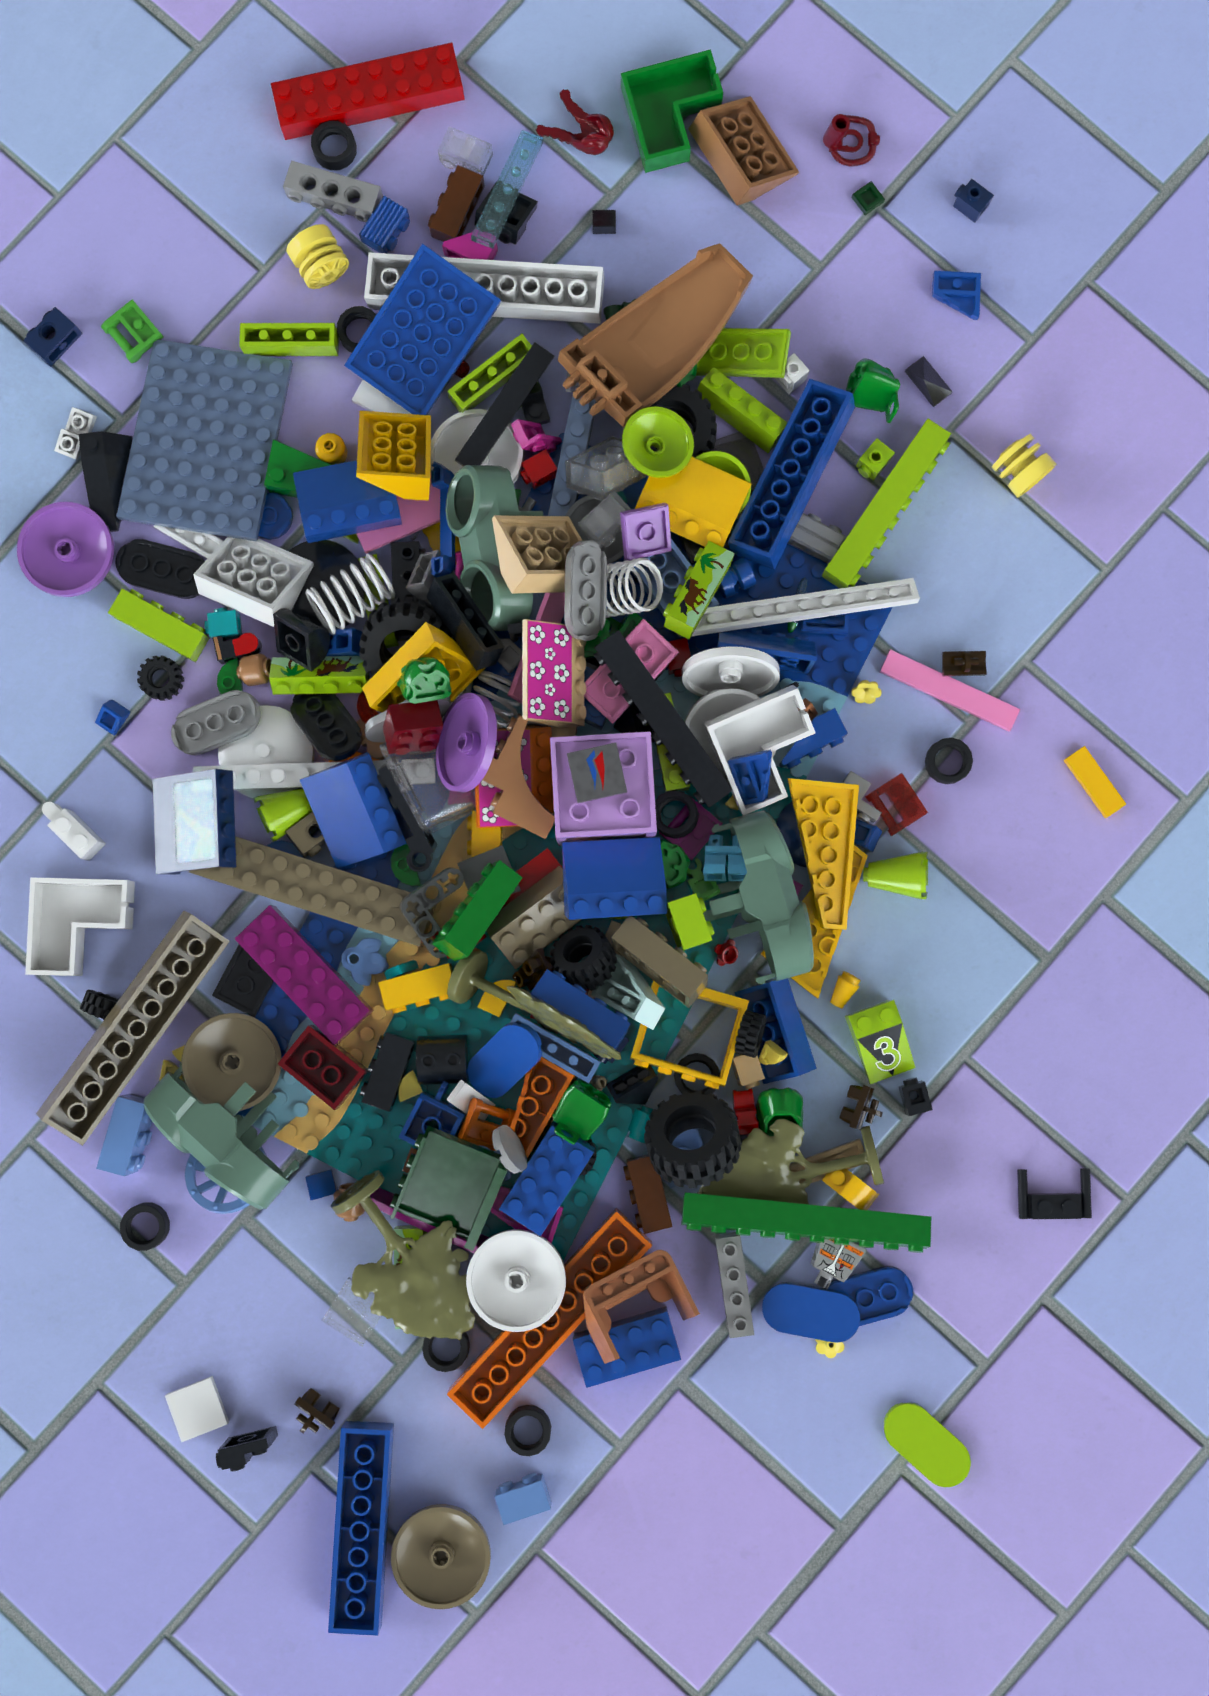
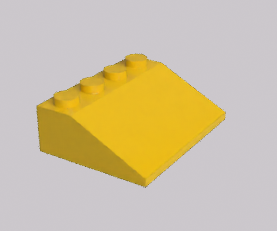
M359 411L356 477L403 499L429 501L431 416Z
M692 456L685 468L673 476L665 478L649 476L635 509L667 503L669 505L671 532L704 547L708 541L724 547L752 483Z
M425 622L362 689L369 706L382 713L388 709L389 705L399 704L406 700L397 686V682L402 676L401 669L412 659L433 657L439 660L449 672L452 692L450 700L452 702L485 668L476 671L456 641L442 630Z

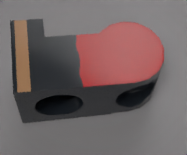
M244 633L239 638L228 641L223 636L212 637L217 660L221 664H226L228 661L236 658L241 660L244 656L259 654L262 649L261 641L252 633Z

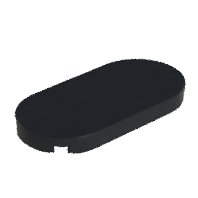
M144 539L132 540L119 549L115 565L119 575L128 584L181 599H190L200 595L193 575L205 562L199 555Z
M335 693L296 694L294 696L292 706L290 707L291 714L297 725L323 758L339 761L351 757L358 751L362 744V732L358 723Z

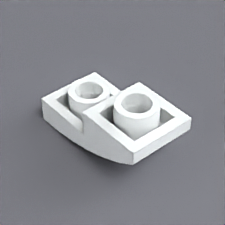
M72 407L66 428L61 429L54 451L78 460L80 456L78 434L91 433L97 416Z

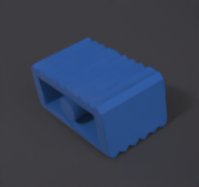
M383 196L359 233L361 242L379 253L387 254V252L393 251L398 242L397 237L401 232H405L410 224L408 210L390 198Z

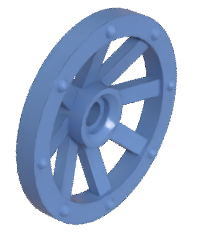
M261 1146L259 1150L266 1155L264 1149ZM190 1154L185 1168V1182L189 1194L196 1203L208 1211L220 1214L237 1212L250 1205L240 1198L229 1203H223L228 1191L220 1187L214 1202L206 1199L202 1193L218 1186V1184L209 1180L197 1186L196 1171L204 1172L206 1167Z

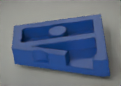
M934 270L932 297L969 318L978 320L980 315L981 273Z
M771 749L732 757L728 760L731 773L744 805L764 802L768 798L772 758Z

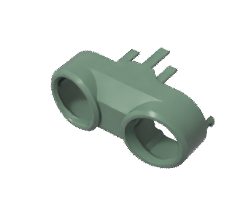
M465 465L453 477L446 498L447 523L452 533L459 537L464 569L460 576V582L493 630L508 631V624L520 623L524 619H529L533 605V593L512 594L500 571L492 518L494 515L543 516V511L518 510L514 484L510 476L511 473L507 468L497 465Z
M761 810L729 819V823L725 825H714L712 834L730 829L731 837L737 836L747 874L743 881H729L718 884L721 892L719 894L737 889L739 891L737 894L709 901L711 910L703 913L705 920L713 921L741 913L742 919L748 922V924L727 929L729 938L759 931L764 952L772 974L755 978L756 982L761 985L770 979L780 981L810 972L814 966V953L806 904L798 899L792 879L795 870L793 860L774 819L768 812Z
M181 1062L179 1064L180 1067L174 1074L167 1072L144 1098L146 1113L159 1131L177 1149L183 1153H191L206 1167L204 1173L209 1179L260 1210L267 1209L290 1182L288 1176L299 1168V1162L295 1159L283 1172L259 1150L279 1125L274 1120H271L258 1136L257 1130L252 1125L277 1096L270 1092L244 1118L236 1114L256 1092L246 1082L224 1106L220 1103L203 1104L190 1092L186 1083L179 1078L183 1074Z

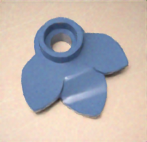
M375 938L363 939L356 947L347 948L342 953L341 963L345 969L351 972L352 978L356 983L369 986L372 978L371 974H380L389 968L386 959L377 953L382 943L380 940ZM352 954L358 958L355 964L349 961V957Z

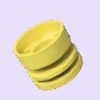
M324 224L314 225L299 232L292 238L286 249L295 267L299 268V273L304 278L307 287L311 289H320L335 282L345 273L349 266L348 258L343 253L342 248L336 245V239L329 227Z
M1031 434L1012 443L1000 454L998 460L992 466L995 472L1004 466L1006 467L999 475L1001 479L1011 474L1014 476L1008 487L1017 498L1035 486L1057 465L1048 453H1044L1037 458L1034 454L1041 445L1036 443L1030 448L1027 447L1035 439Z

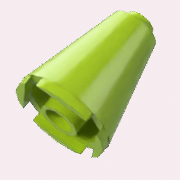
M303 788L254 797V803L258 801L260 803L259 808L256 809L267 833L272 831L274 837L270 838L273 842L283 837L288 829L313 812Z
M922 851L869 862L868 867L863 869V881L868 882V887L921 900L927 899L928 852Z

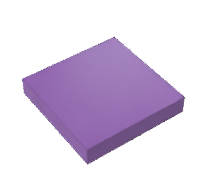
M667 503L620 512L625 560L631 561L672 551L669 505Z

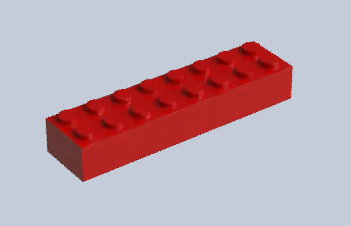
M452 42L271 83L278 119L285 140L311 135L321 123L326 121H339L347 126L465 100Z

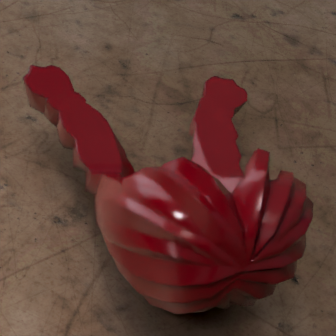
M563 89L560 92V99L564 102L567 111L580 123L582 133L573 134L557 127L551 128L538 125L536 129L537 134L540 137L550 136L552 139H558L561 142L565 141L586 154L598 155L603 153L608 148V144L612 141L614 135L611 121L603 114H588L584 112L578 104L572 101L570 91Z

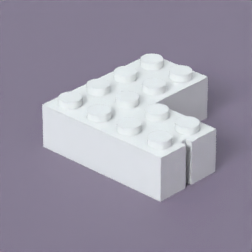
M794 685L704 722L710 741L726 780L733 789V797L742 815L749 814L788 797L774 760L771 758L768 798L764 802L744 805L731 773L728 760L732 757L770 749L773 752L815 734L809 715L804 711L806 707L800 692Z
M30 877L25 975L83 976L85 928L133 929L134 908L129 907V903H134L135 882L111 879Z

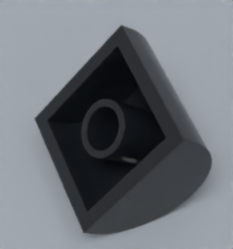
M281 609L275 612L273 619L277 652L312 672L323 662L330 647V633L328 629L324 626H317L307 616L302 617L289 609Z
M467 1034L418 1036L416 1067L419 1085L442 1084L443 1081L449 1084H458L460 1080L468 1083Z

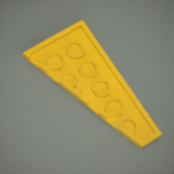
M787 778L820 927L847 930L859 785Z
M855 845L853 850L849 907L851 906L853 895L868 857L867 854ZM811 888L802 902L806 904L810 920L814 966L810 972L791 977V979L818 999L842 929L820 927ZM763 950L760 955L766 958L765 952Z

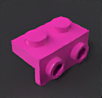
M520 419L511 423L514 430L513 436L523 450L541 452L546 449L548 453H551L562 442L560 437L546 435L540 423Z

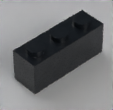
M386 1032L385 1036H380L376 1047L380 1051L377 1059H372L368 1072L371 1073L369 1082H364L360 1095L363 1096L362 1103L388 1112L393 1109L400 1082L405 1075L416 1041L391 1032Z

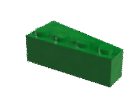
M273 439L264 486L269 493L297 498L293 473L330 466V464Z
M500 860L492 864L489 862L481 872V875H483L481 879L470 887L466 899L456 907L453 916L442 927L438 936L432 942L433 946L454 961L467 958L523 878Z

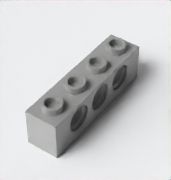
M292 160L283 184L287 197L294 202L301 203L303 201L310 203L317 209H331L338 215L345 216L348 214L362 222L368 221L383 198L381 187ZM309 185H315L311 190L306 189ZM332 191L337 192V194L334 196H328V194ZM353 198H360L358 202H350Z
M736 1232L714 1235L729 1337L737 1338L754 1335L741 1237L736 1235Z

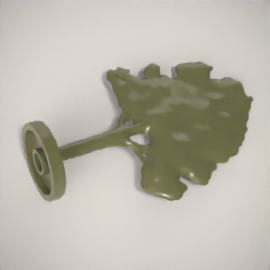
M474 948L467 958L460 959L455 966L448 983L447 994L450 1000L458 1004L465 1003L473 997L478 989H481L532 1014L538 1024L544 1029H548L553 1033H560L572 1043L578 1044L577 1042H580L591 1052L602 1058L622 1060L620 1052L600 1039L598 1035L589 1030L578 1019L558 1011L544 1000L533 997L527 990L507 986L508 991L484 979L488 967V957L485 952Z
M778 1119L769 1127L774 1136L770 1137L761 1129L754 1128L748 1137L742 1141L739 1152L740 1157L736 1164L733 1163L734 1168L729 1174L724 1173V1178L718 1182L714 1180L710 1182L711 1185L703 1187L702 1185L697 1194L809 1204L805 1188L818 1175L867 1164L870 1166L875 1185L884 1184L870 1126L861 1127L860 1129L866 1150L862 1154L823 1163H811L804 1158L799 1149L805 1134L803 1128L786 1119ZM792 1162H797L804 1166L805 1169L792 1172L789 1170V1165ZM800 1179H806L805 1182L799 1183Z
M379 1170L371 1172L347 1188L331 1204L333 1211L336 1214H341L360 1203L383 1235L387 1246L385 1254L377 1263L359 1264L355 1267L351 1286L353 1294L365 1300L368 1298L369 1293L373 1292L374 1300L370 1307L371 1313L385 1316L387 1319L392 1318L394 1325L401 1328L406 1334L429 1339L437 1337L461 1340L463 1332L469 1331L474 1327L475 1315L470 1311V1299L466 1286L467 1274L459 1275L460 1262L467 1261L469 1253L458 1248L452 1252V1239L457 1238V1228L453 1227L452 1221L448 1220L442 1222L440 1226L432 1229L425 1235L420 1236L417 1241L411 1238L400 1237L370 1197L385 1179ZM405 1245H411L412 1249H407ZM395 1249L403 1259L402 1264L397 1266L392 1263L391 1259Z

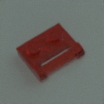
M902 773L865 796L868 802H872L874 807L882 812L880 816L889 828L887 831L890 836L895 835L928 813ZM881 794H886L903 821L898 824L895 822L879 796Z

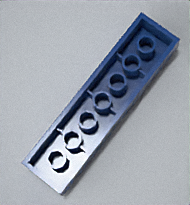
M809 379L728 540L730 550L735 553L734 555L745 557L747 560L775 570L855 409L853 393Z
M345 1421L341 1427L328 1633L378 1636L382 1626L394 1423Z

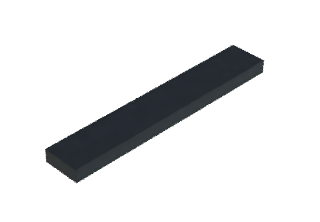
M534 342L455 458V462L461 466L481 465L553 360V354Z

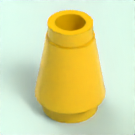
M843 971L841 976L838 975L830 1003L843 1009L844 1005L859 989L861 980Z

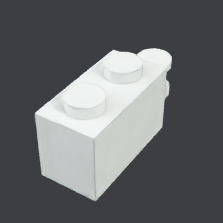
M53 802L43 804L42 812L51 821L47 826L80 859L90 861L106 845L74 811L66 808L62 809Z

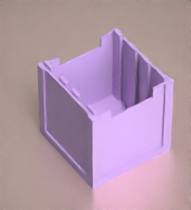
M651 732L550 737L555 835L558 846H562V842L656 837L657 825ZM616 743L627 793L578 803L567 753Z

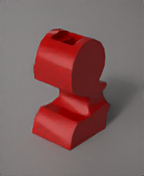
M752 1088L744 1091L733 1090V1109L738 1120L740 1135L749 1134L754 1128L759 1129Z

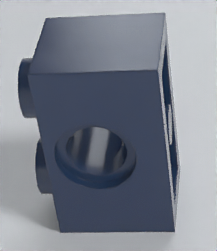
M54 307L43 316L42 321L35 328L28 331L23 341L44 362L52 367L83 333L59 309ZM55 332L54 337L47 339L50 333Z

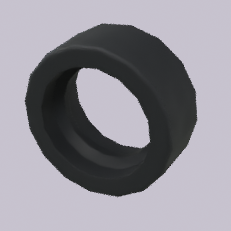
M326 121L321 123L311 136L313 153L317 162L322 167L329 170H341L353 162L357 154V145L351 129L346 124L339 121ZM330 135H341L346 138L347 148L338 156H327L320 149L322 141Z
M354 306L346 309L339 317L337 333L343 347L351 353L358 343L352 342L347 337L346 328L356 319H367L372 323L376 314L371 309L364 306Z
M944 738L934 743L927 751L925 757V767L928 774L936 782L942 784H954L965 778L971 771L973 764L972 752L969 747L961 740L955 738ZM946 747L955 748L962 756V767L953 775L943 774L935 766L936 754L939 750Z
M677 790L666 791L655 800L656 825L658 831L664 836L674 839L682 838L690 834L697 826L699 818L698 808L692 798L686 793ZM671 801H680L689 810L688 820L678 828H670L661 820L663 807Z
M689 1054L677 1064L686 1067L693 1062H700L709 1068L711 1075L718 1077L720 1075L719 1068L714 1060L704 1054ZM674 1072L675 1085L681 1093L683 1091L696 1092L685 1085L683 1079H681L682 1074ZM706 1087L699 1091H704V1094L708 1095V1093L713 1094L716 1089Z
M141 1203L130 1208L123 1215L120 1222V1234L123 1241L130 1248L137 1251H147L157 1247L166 1239L170 1230V1220L167 1212L161 1206L154 1203ZM141 1212L153 1214L159 1223L157 1235L149 1241L137 1239L131 1230L133 1218Z
M463 1332L462 1339L459 1340L461 1345L460 1353L451 1361H442L434 1355L432 1342L435 1337L431 1339L424 1338L422 1346L424 1359L436 1371H454L464 1363L468 1356L470 1342L466 1332Z
M534 1405L520 1406L512 1411L506 1421L504 1432L506 1443L511 1450L521 1456H533L544 1450L550 1441L552 1427L548 1415L544 1410ZM533 1416L541 1423L543 1429L542 1436L535 1444L524 1445L515 1438L513 1432L514 1425L521 1417Z

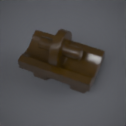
M986 651L942 652V677L987 675Z
M543 948L536 949L529 959L523 963V966L514 973L513 979L519 988L527 985L531 991L547 969L551 972L554 971L550 957L544 956Z
M850 1085L847 1097L858 1101L856 1108L853 1110L844 1106L839 1117L841 1120L849 1123V1127L860 1130L867 1112L865 1122L872 1124L875 1115L882 1117L883 1112L877 1110L878 1100L872 1099L869 1108L874 1088L865 1085L863 1087Z
M312 1388L302 1398L299 1397L294 1404L310 1416L307 1418L300 1413L296 1420L303 1424L300 1430L303 1434L307 1428L314 1433L318 1431L320 1427L312 1422L313 1419L330 1430L335 1424L334 1419L340 1409L329 1401L322 1412L317 1410L314 1405L321 1395Z

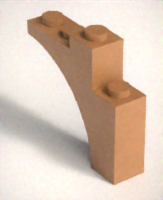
M518 713L516 718L512 717L506 727L509 733L505 740L500 739L495 749L498 755L497 757L493 756L490 767L482 780L502 790L501 793L496 792L490 803L493 806L492 813L546 839L555 822L554 813L550 812L535 798L525 781L520 757L522 737L528 721L523 720L522 715Z

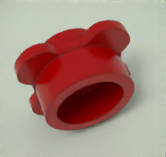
M728 939L724 944H717L714 948L718 958L716 962L720 966H724L725 963L732 964L738 958L739 952L735 947V941L732 939Z

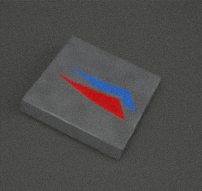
M616 743L567 753L578 803L627 793Z

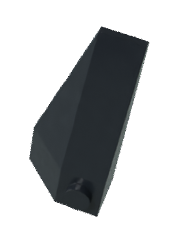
M103 431L78 434L89 507L104 520L110 532L119 531L121 520L116 515L133 437Z

